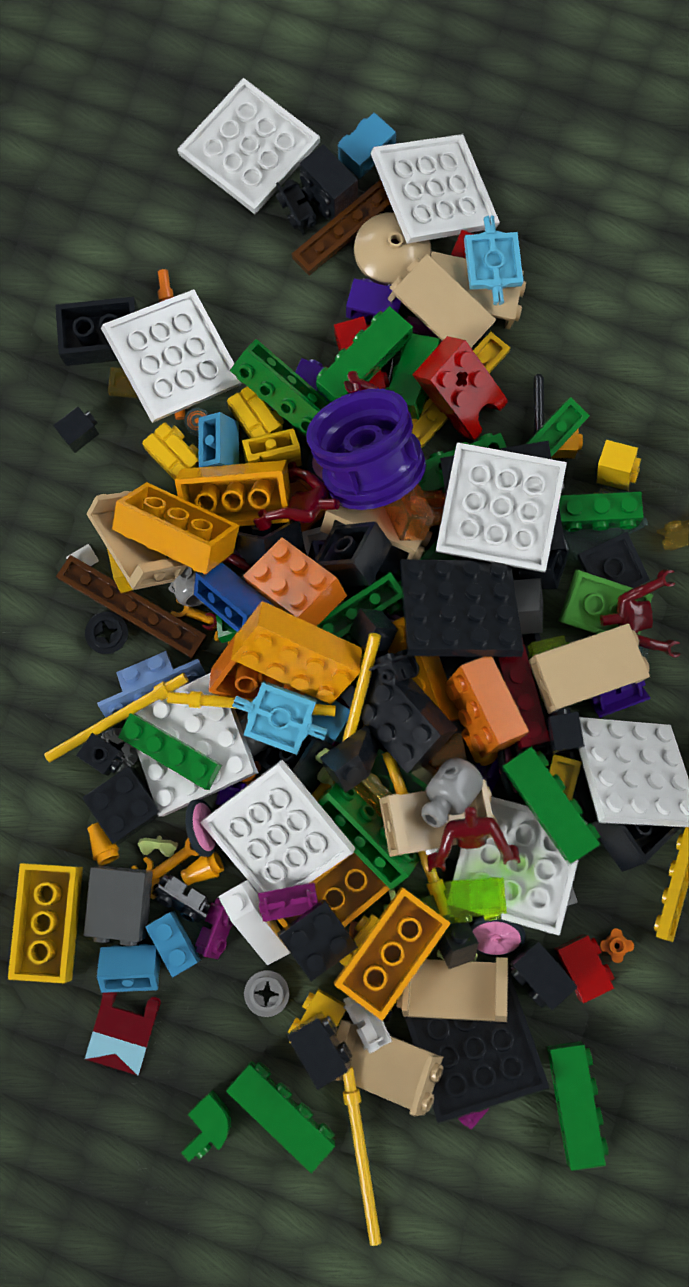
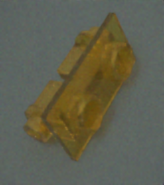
M680 520L671 521L664 525L665 528L657 530L658 534L666 538L662 540L665 550L670 549L673 551L689 545L687 537L689 535V520L680 522Z

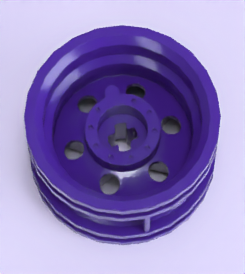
M386 389L359 390L332 401L323 407L310 422L306 433L307 443L314 459L323 467L322 477L324 484L329 490L330 497L338 499L340 506L354 510H367L388 505L412 491L423 477L426 468L425 456L420 441L412 434V417L407 403L401 395Z

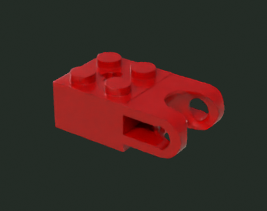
M447 336L413 373L414 378L440 412L446 415L460 435L473 441L476 440L483 430L478 421L479 412L482 407L486 406L501 411L508 403L506 396L467 341Z

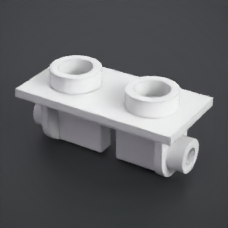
M351 997L344 999L345 1006L343 1007L347 1010L353 1024H357V1032L364 1044L363 1048L367 1049L369 1054L378 1050L379 1047L392 1042L383 1021Z

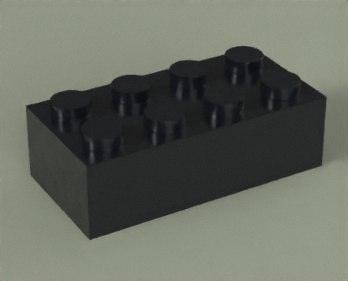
M377 652L373 666L379 664L378 658L389 654V652ZM378 669L372 671L360 720L369 728L371 733L407 774L422 767L424 768L458 729L412 678L388 685L381 680ZM359 675L340 694V697L350 708Z

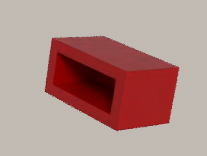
M582 934L554 948L564 971L578 986L575 993L579 1001L586 1003L614 989L611 981L615 978L609 966L602 964L598 956L602 952L594 937L590 939L588 935Z

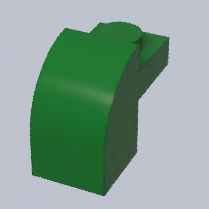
M212 1089L188 1113V1116L201 1130L181 1152L188 1162L195 1156L198 1159L202 1158L211 1149L210 1142L219 1150L230 1131L231 1117L229 1110Z

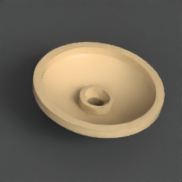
M393 212L378 214L367 220L359 229L354 244V255L360 270L373 282L385 286L388 284L392 285L399 276L404 279L410 273L406 269L416 258L422 260L426 254L431 256L430 240L406 243L396 215ZM396 239L399 241V243L394 244L391 242V240Z

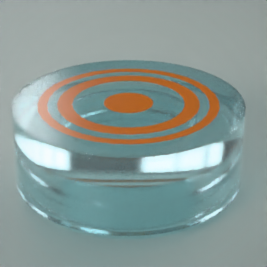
M194 408L187 412L184 423L190 434L199 436V417L209 415L208 412L201 408Z

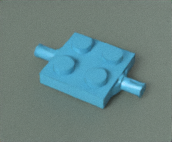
M488 215L483 218L485 232L476 235H466L464 238L470 290H492L493 304L497 305L499 303V305L504 304L503 289L506 287H520L523 284L518 232L504 233L496 231L495 217L491 215L489 218Z
M264 680L258 695L253 701L236 696L232 707L248 712V723L244 736L296 755L302 741L308 734L324 741L328 730L312 724V713L317 700Z

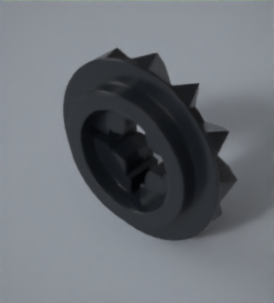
M101 612L93 616L87 623L85 638L88 645L94 651L100 654H114L123 648L128 639V626L118 614ZM104 623L110 630H115L110 635L111 643L105 637H100V634L104 633Z

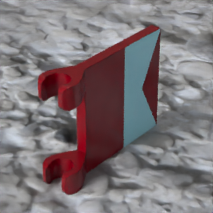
M105 992L102 995L101 1005L85 1059L139 1075L155 1019L161 1005V999L151 997L147 1001L144 1015L114 1007L113 1004L118 992Z

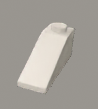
M248 880L218 896L231 922L267 965L290 954L277 934L281 931L275 920L263 922L262 914H260L258 892Z

